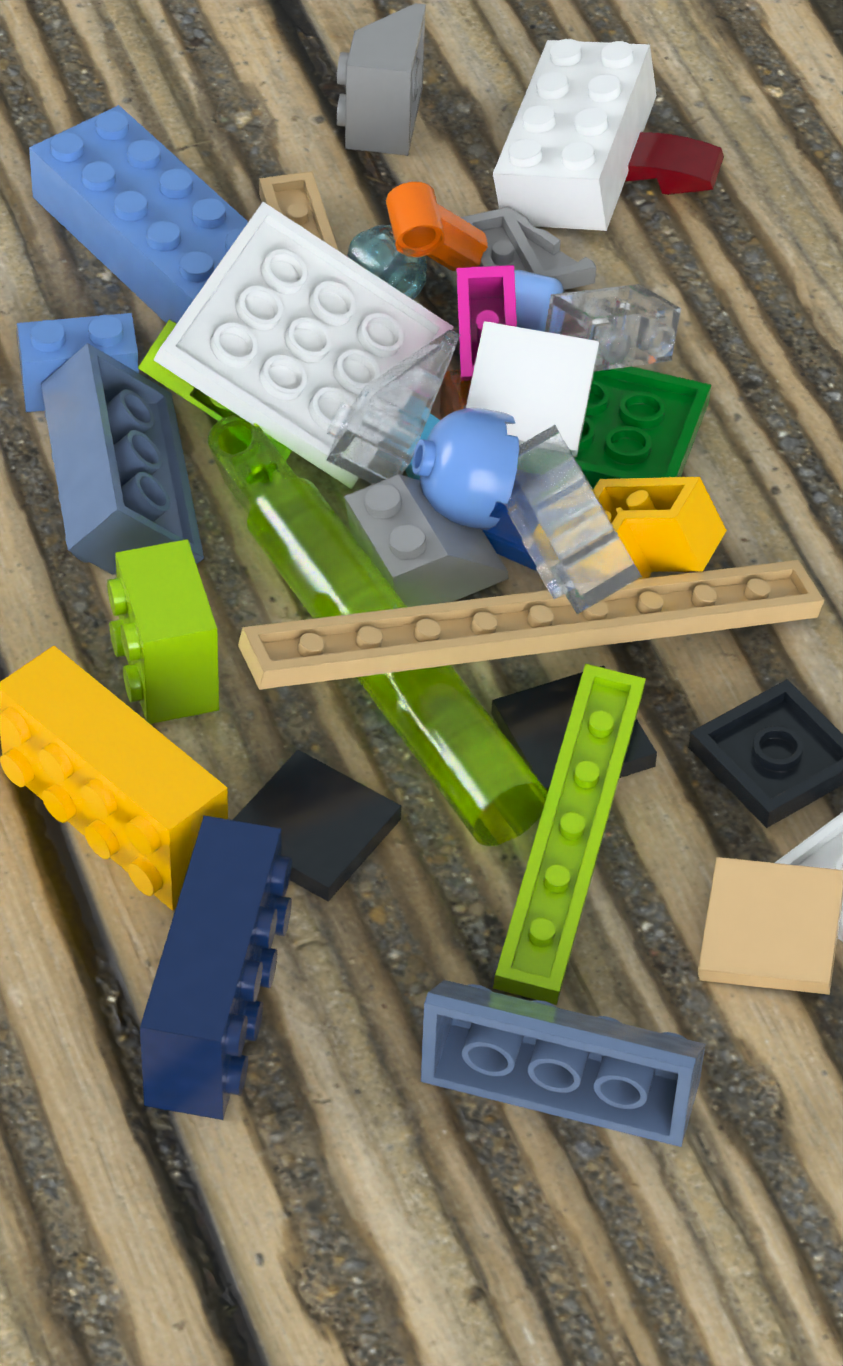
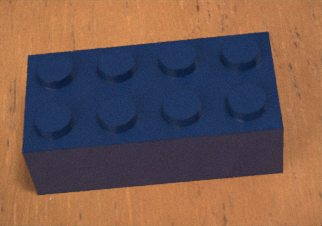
M205 815L203 817L140 1025L144 1106L223 1120L230 1094L241 1096L248 1069V1056L241 1054L245 1040H257L263 1014V1002L257 1001L260 987L271 988L278 955L277 949L271 948L275 935H286L291 915L292 899L284 896L289 885L292 859L291 857L282 856L281 828Z

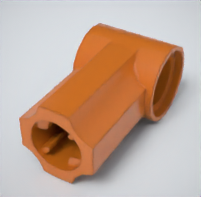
M408 182L395 187L388 193L386 205L396 249L402 255L407 257L428 256L451 271H457L456 268L480 266L483 253L488 248L485 233L439 205L436 201L434 189L430 185L423 182Z

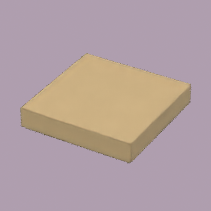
M716 857L698 966L699 980L830 995L843 903V870Z

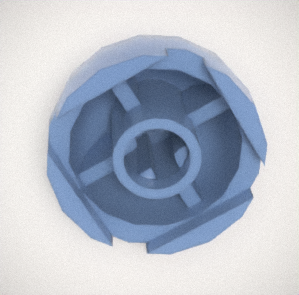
M461 409L448 414L434 425L427 440L420 439L413 454L412 470L415 475H420L422 493L435 511L448 520L465 527L489 530L496 526L500 518L491 517L490 514L496 502L508 504L517 472L519 439L517 436L507 435L506 424H515L513 416L489 409Z

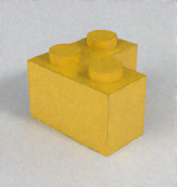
M700 477L599 479L550 558V562L564 588L649 578L652 572L703 571L727 530Z

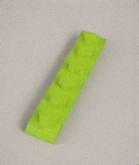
M585 663L495 973L493 989L557 1005L642 699L646 678Z

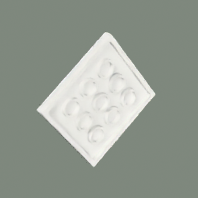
M262 202L164 341L154 361L352 489L454 326L265 202Z

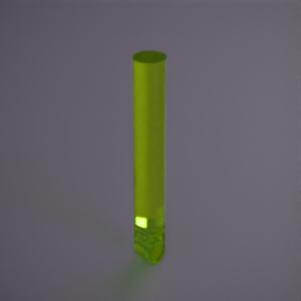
M231 415L221 419L211 428L208 435L209 447L225 484L248 514L247 528L250 534L313 619L407 607L317 487L311 481L296 476L258 424L253 423L254 425L238 415ZM452 665L356 677L479 844L496 846L523 834L539 819L547 797L545 787Z

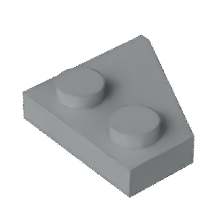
M511 207L460 217L483 231L486 235L488 248L483 253L479 267L514 265V270H523L558 279L563 286V290L595 283L596 265L592 260L584 257L577 262L560 251V239L546 230L532 226L529 219Z

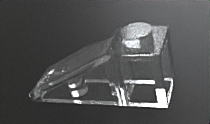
M448 330L364 386L352 406L342 402L327 430V434L334 437L335 440L326 461L372 484L398 474L402 475L412 460L415 447L425 427L460 334Z

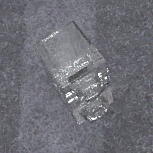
M640 284L551 294L545 332L599 341L594 372L672 361L681 308Z

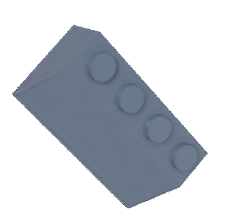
M87 343L41 383L45 418L48 425L52 459L59 491L58 498L61 504L68 551L80 561L90 562L114 575L116 574L115 552L188 539L195 562L198 564L204 559L172 393Z
M443 980L428 992L424 1002L421 1082L682 1147L700 1083L705 1044L687 1040L676 1033H659L622 1024L611 1017H594L557 1008L546 1001H529L492 992L481 985H464Z

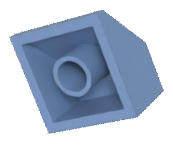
M132 313L16 324L26 412L45 411L41 383L87 343L139 373L138 350Z

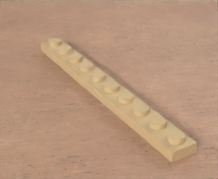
M792 560L242 627L238 647L259 690L818 618L824 599L800 561Z

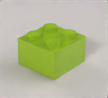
M188 539L115 552L117 578L107 580V590L112 613L114 616H119V620L110 621L109 627L116 657L126 656L129 664L123 666L125 688L129 701H140L145 719L149 724L219 711L217 626Z

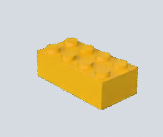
M53 645L0 682L1 766L7 777L19 787L26 786L42 799L45 807L56 820L61 823L69 822L82 833L98 856L103 859L111 858L129 874L134 885L143 894L156 896L173 911L178 903L204 815L228 819V787Z

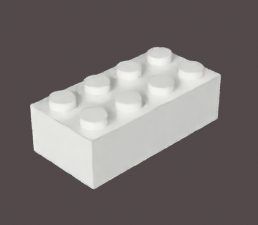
M573 39L547 40L493 172L499 209L511 207L529 219L530 224L534 227L607 231L629 172L628 164L640 132H643L657 96L649 44H629L623 41L611 43L582 42Z

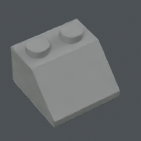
M412 4L355 30L350 52H340L337 84L346 85V94H340L337 126L345 127V149L409 155L423 89L426 4Z
M398 474L344 496L352 543L391 609L453 602L509 579L506 567L481 529L465 527L454 523L435 511L422 493L420 480Z

